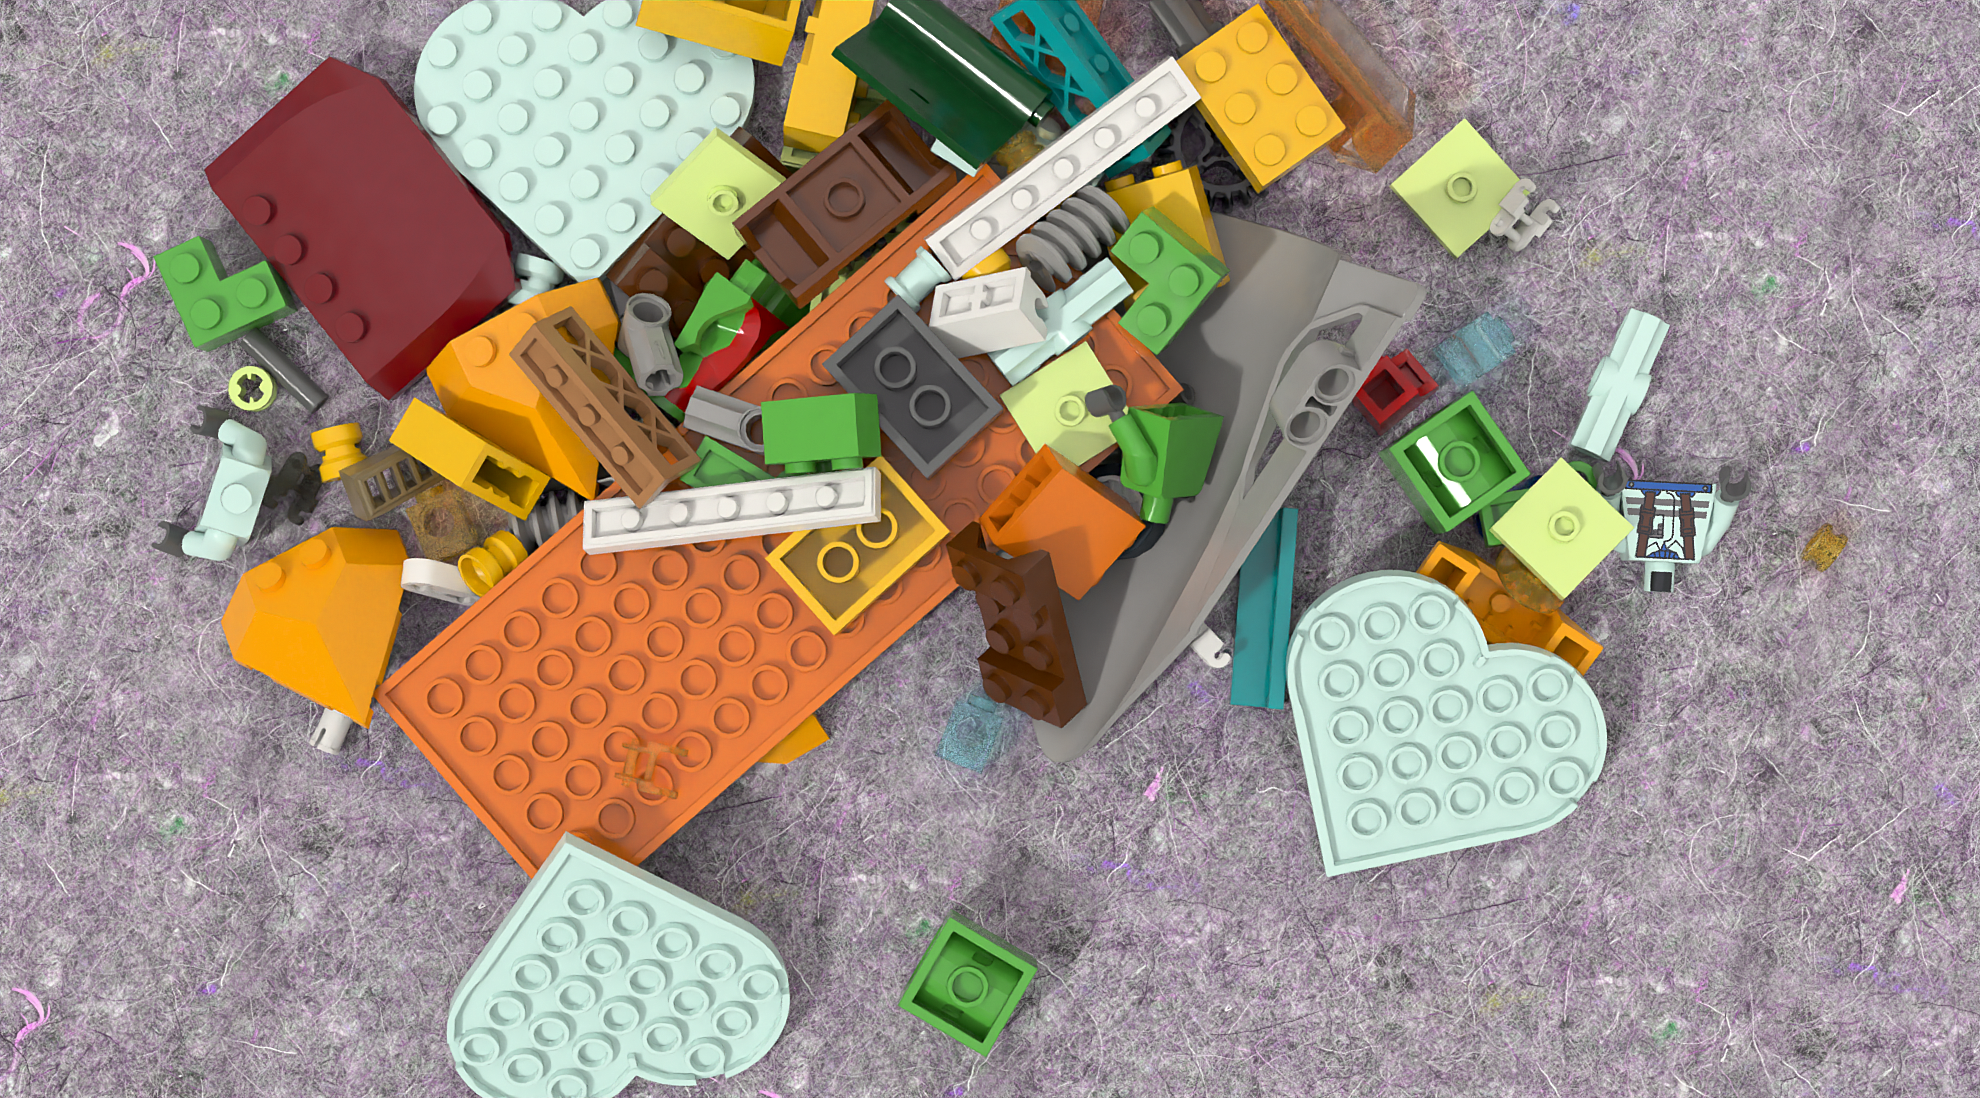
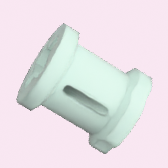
M922 246L915 251L917 257L896 277L888 276L884 280L886 285L896 295L899 294L915 313L921 309L919 303L941 282L947 284L952 280L947 271Z

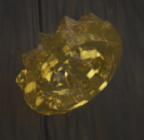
M1507 547L1497 555L1495 565L1501 583L1510 596L1518 603L1533 611L1544 614L1555 612L1564 603V599L1561 601Z

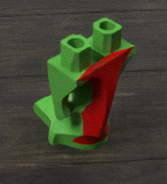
M745 259L730 281L716 272L704 286L703 293L695 309L674 343L675 347L684 352L679 357L683 371L680 387L673 388L665 396H648L650 400L681 423L684 422L690 397L693 395L697 385L718 392L751 359L769 348L790 329L779 317L792 300L774 279L747 259ZM614 348L613 356L636 382L629 357L617 348Z

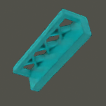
M1014 0L990 17V20L1029 72L1054 91L1050 100L1055 104V107L1071 128L1088 116L1083 114L1076 106L1075 94L1089 98L1094 107L1098 109L1135 81L1075 0ZM1023 10L1035 26V36L1022 33L1011 17ZM1045 54L1060 59L1066 67L1065 77L1050 71L1045 64ZM1167 124L1128 154L1105 169V174L1110 179L1151 156L1171 134V129Z
M1283 507L1278 510L1239 568L1230 705L1284 710L1286 657L1289 642L1298 521L1297 508Z

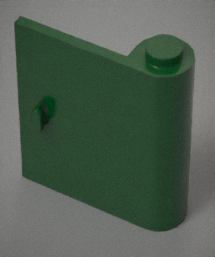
M889 0L878 18L836 46L831 54L895 105L899 111L923 127L975 170L1023 132L1030 124L1038 129L1055 107V104L1050 101L1054 92L1050 87L939 0Z

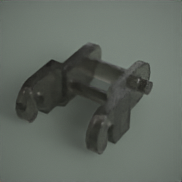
M302 452L291 454L277 477L272 475L262 504L268 509H275L278 506V502L272 499L274 495L286 497L290 489L294 490L296 498L288 510V519L294 525H302L305 519L299 513L303 511L312 514L319 502L315 497L323 484L319 471L320 464L310 467L307 465L306 455ZM303 474L304 477H303L302 481L300 482V484L298 485L297 482H298V480L300 479L301 475Z

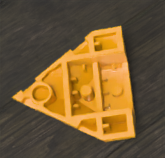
M593 278L540 293L451 340L426 368V372L445 414L590 501L594 500L599 492L600 483H596L599 461L509 356V353L534 323L572 306L605 347L614 355L615 342H618L621 322L600 278ZM565 326L556 329L566 342L578 346V342ZM591 367V371L599 381L610 384L609 378L603 371Z
M331 527L243 573L221 620L233 659L238 664L250 670L255 669L269 676L274 682L331 711L334 709L350 717L353 722L369 729L374 713L370 708L376 685H382L402 617L399 605L404 589L401 588L400 584L404 560L410 559L401 534L395 529Z
M1438 541L1415 572L1446 585L1464 600L1478 620L1487 645L1521 643L1540 647L1566 660L1582 676H1584L1604 649L1598 641L1553 603L1471 551Z

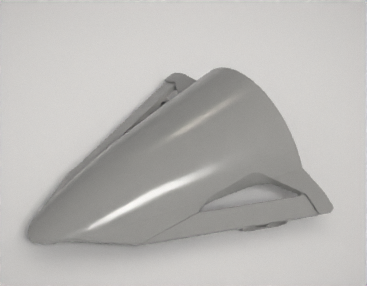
M943 159L956 171L957 183L968 175L963 170ZM990 161L987 162L1001 180L1017 169ZM1098 186V187H1097V188H1099L1100 190H1102L1103 192L1106 191V187H1102V186ZM1211 211L1226 267L1231 270L1228 273L1230 281L1216 288L1170 346L1159 355L1154 354V356L1177 382L1186 383L1193 388L1195 401L1192 406L1224 416L1202 490L1195 496L1173 499L1169 522L1165 524L1162 536L1152 549L1136 558L1115 560L1105 571L1099 583L1091 587L1079 601L1058 587L1087 705L1062 729L1046 721L1032 718L1038 743L1044 755L1052 762H1070L1081 757L1092 748L1126 709L1199 634L1203 622L1405 320L1411 321L1426 296V288L1424 286L1395 275L1353 263V258L1349 254L1319 241L1264 224ZM1042 216L1037 222L1046 221V218ZM1098 241L1102 253L1096 259L1090 258L1083 253L1087 263L1086 267L1081 271L1083 274L1106 257L1111 261L1107 246ZM1123 301L1113 308L1121 318L1126 313ZM1361 319L1360 324L1345 346L1331 340L1323 339L1316 341L1322 330ZM1278 425L1284 439L1254 482L1255 470ZM1120 446L1099 465L1109 463L1122 464L1123 454ZM1002 549L996 553V555L1005 559L1014 558Z

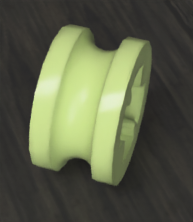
M254 366L240 368L232 375L229 381L228 392L230 399L243 410L254 412L265 410L273 404L277 397L278 387L276 380L262 368ZM256 375H258L263 380L259 388L264 395L260 400L250 397V403H248L243 398L247 390L242 383L246 378L256 381Z

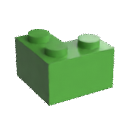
M1151 206L1138 215L1110 250L1149 283L1118 324L1154 354L1159 355L1170 346L1231 270L1158 209Z
M201 236L192 238L153 256L191 341L197 349L210 352L247 335L254 328L260 329L298 311L284 279L273 265L266 260L228 277L213 242Z
M848 393L761 402L765 465H785V474H817L863 468L862 458L882 457L877 394Z

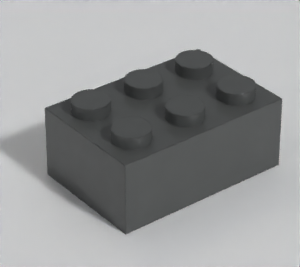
M899 294L822 363L824 368L847 393L877 394L880 429L928 481L1004 412L1003 407Z

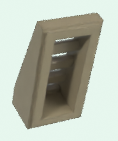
M396 445L338 471L354 515L366 522L385 514L446 479L430 467L429 472L421 474L416 458ZM404 459L412 477L407 482H405L398 463ZM388 468L396 486L389 489L383 471ZM372 477L379 491V494L374 497L367 482Z

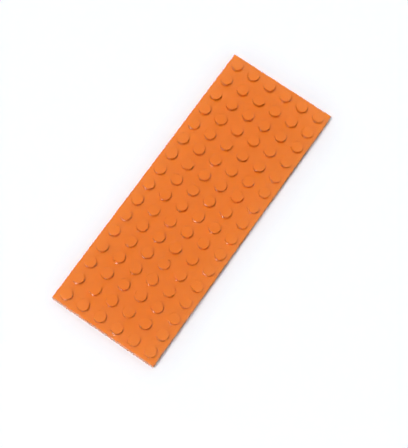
M987 163L975 177L969 174L965 176L718 392L757 406H761V402L848 394L824 368L822 363L896 296L884 280L888 276L896 277L917 257L915 251L920 246L927 250L944 268L923 238L1000 182L1001 179ZM1037 221L1001 247L1011 259V269L1022 268L1016 252V241L1023 234H1030L1031 229L1038 223ZM1067 263L1071 270L1072 278L1067 283H1064L1052 276L1056 286L1055 292L1060 288H1063V290L1067 289L1083 273L1075 270ZM1037 284V286L1041 289L1046 298L1054 293L1041 288ZM935 289L919 303L921 309L916 313L928 327ZM1114 309L1092 325L1093 329L1075 345L1059 356L1054 354L1035 371H1039L1086 341L1113 385H1117L1125 391L1128 409L1130 406L1169 404L1184 390L1154 354L1118 324L1121 317ZM987 353L958 358L1003 407L1004 412L929 481L880 429L881 455L951 533L838 635L831 633L765 559L793 532L589 555L583 550L584 509H582L383 682L382 685L375 689L373 697L531 879L538 872L565 831L638 866L960 586L956 584L952 575V566L946 544L972 521L980 524L988 552L996 554L1001 550L993 543L979 518L1035 455L1034 450L999 396L1012 386ZM762 418L754 422L750 433L752 440L758 445L764 444ZM682 422L676 430L696 452L706 435L683 428L684 422ZM709 437L775 478L782 471H785V465H765L764 455H759L751 450ZM1115 443L1079 467L1087 473L1091 472L1119 447L1118 443ZM657 444V449L671 465L678 462L668 448ZM877 457L862 458L863 468H866ZM680 477L671 481L662 492L692 489L693 487L681 481ZM615 481L594 500L625 497L628 495Z

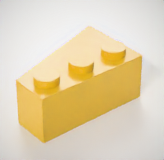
M816 0L813 14L808 16L805 32L808 34L800 63H797L783 125V146L819 154L861 120V114L854 112L857 97L866 98L870 85L831 54L836 46L876 19L877 0Z

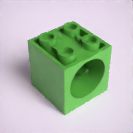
M1473 390L1457 397L1378 452V455L1434 535L1450 531L1531 474Z
M950 909L901 992L898 1006L987 1057L1038 970L1037 959Z

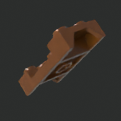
M886 100L733 221L732 225L738 238L794 304L801 309L838 280V272L911 213L915 211L919 215L957 184L956 171L949 163L939 159L930 151L931 149L912 129L904 114L890 101Z
M740 126L729 136L786 179L793 175L753 135ZM662 213L605 276L629 297L635 294L648 293L664 299L671 308L669 330L671 335L677 339L703 293L704 286L715 273L718 272L730 281L745 259L752 262L755 256L743 245L727 260Z
M972 521L946 544L956 584H959L966 590L975 591V599L980 608L985 626L986 639L990 647L977 658L983 679V688L987 696L995 702L1008 704L1027 713L1033 719L1046 721L1062 729L1087 705L1050 553L1040 549L1011 559H1005L987 551L981 526L979 523Z

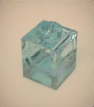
M1488 311L1432 349L1459 389L1467 387L1516 353L1511 346V343L1515 341L1512 331L1500 316L1493 319Z
M970 693L967 702L957 698L935 756L982 774L1004 719V716L995 713L998 704ZM976 717L984 723L986 735L979 744L966 745L958 738L957 726L964 718Z

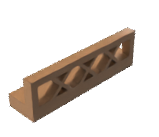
M572 306L534 323L509 353V356L639 509L652 503L671 481L693 470L700 463V457L645 392L638 387L633 378ZM565 326L578 342V346L566 342L556 329ZM591 367L603 371L609 378L610 384L599 381L591 371ZM624 406L635 409L642 417L643 423L632 420L624 410ZM657 444L668 448L678 462L671 465L657 449Z

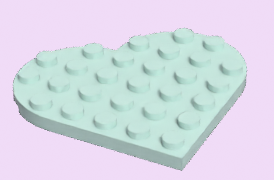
M473 0L453 12L437 27L421 53L414 82L415 105L420 123L466 181L576 283L593 278H600L603 281L607 277L605 275L661 216L662 212L651 205L650 195L715 127L728 136L738 126L744 130L746 129L755 102V73L752 58L635 26L642 0H605L590 10L584 17L559 0Z
M1378 570L1350 577L1320 595L1302 615L1291 636L1286 657L1287 688L1327 877L1537 833L1560 822L1578 807L1577 802L1588 790L1591 783L1597 781L1601 773L1607 749L1606 723L1599 701L1582 674L1560 656L1540 647L1521 643L1487 645L1478 620L1464 600L1446 585L1433 578L1403 570Z
M565 831L455 990L448 1011L447 1044H449L450 1051L456 1062L455 1069L458 1074L482 1098H612L621 1092L635 1076L661 1084L676 1086L697 1085V1079L709 1078L724 1073L727 1079L759 1061L781 1035L786 1024L790 1005L787 970L778 949L753 924Z

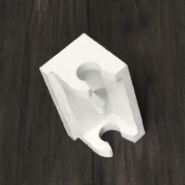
M1027 267L936 286L929 328L957 358L1046 341L1048 329L1042 318L1038 317L1035 308L1038 310L1048 308V302L1044 293L1030 277L1031 272Z

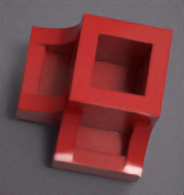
M1406 348L1391 359L1388 355L1385 357L1381 356L1351 402L1377 433L1382 436L1438 391L1439 385Z

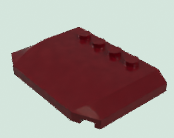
M329 56L204 169L214 193L364 381L388 401L396 400L427 373L426 368L451 340L483 324L522 289L520 278H516L510 253L513 251V247L507 230L456 169L385 79L349 65L346 61L337 57Z

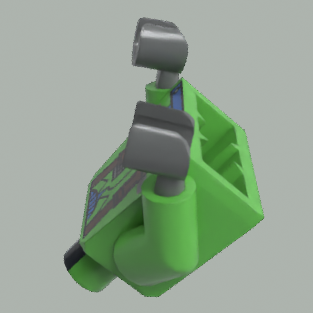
M1179 383L1184 390L1169 404L1130 406L1127 415L1123 411L1127 398L1125 391L1121 387L1108 385L1088 392L1085 395V404L1090 414L1096 418L1109 415L1112 421L1108 427L1123 454L1120 476L1122 485L1144 493L1139 517L1154 523H1168L1174 498L1195 496L1202 490L1224 416L1192 406L1195 401V392L1186 383Z

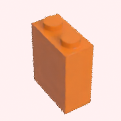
M1047 444L1042 446L979 518L993 543L1012 557L1040 549L1049 552L1058 587L1078 601L1091 587L1099 583L1105 571L1124 550L1133 545L1138 534L1146 527L1126 499Z

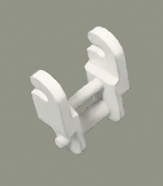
M1528 178L1519 180L1499 203L1502 209L1490 225V231L1494 236L1505 235L1508 237V247L1515 252L1524 249L1534 236L1540 238L1553 221L1546 214L1548 210L1552 213L1559 211V205L1554 200L1546 199L1537 206L1530 216L1524 213V207L1529 200L1523 194V191L1526 189L1531 193L1536 189L1534 182ZM1520 219V224L1514 229L1512 226Z
M1203 622L1199 634L1189 646L1208 666L1222 668L1230 661L1228 653L1222 652L1218 658L1214 657L1215 653L1221 649L1224 643Z

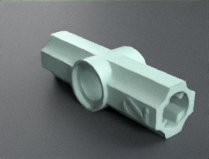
M1106 257L1080 276L1067 289L1063 290V288H1060L1047 297L1048 308L1040 310L1035 308L1038 317L1042 318L1048 329L1046 341L988 352L987 355L1013 387L1035 372L1054 354L1059 356L1075 345L1093 329L1092 325L1133 294L1134 291L1116 266Z
M1633 308L1628 309L1616 333L1608 356L1605 355L1601 359L1592 376L1586 393L1589 399L1568 446L1576 449L1578 452L1606 463L1610 462L1612 455H1614L1630 415L1633 416L1646 395L1652 377L1649 375L1650 369L1670 327L1669 324L1660 318Z

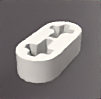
M423 558L404 560L400 585L401 588L407 591L472 606L481 598L465 584L458 566Z

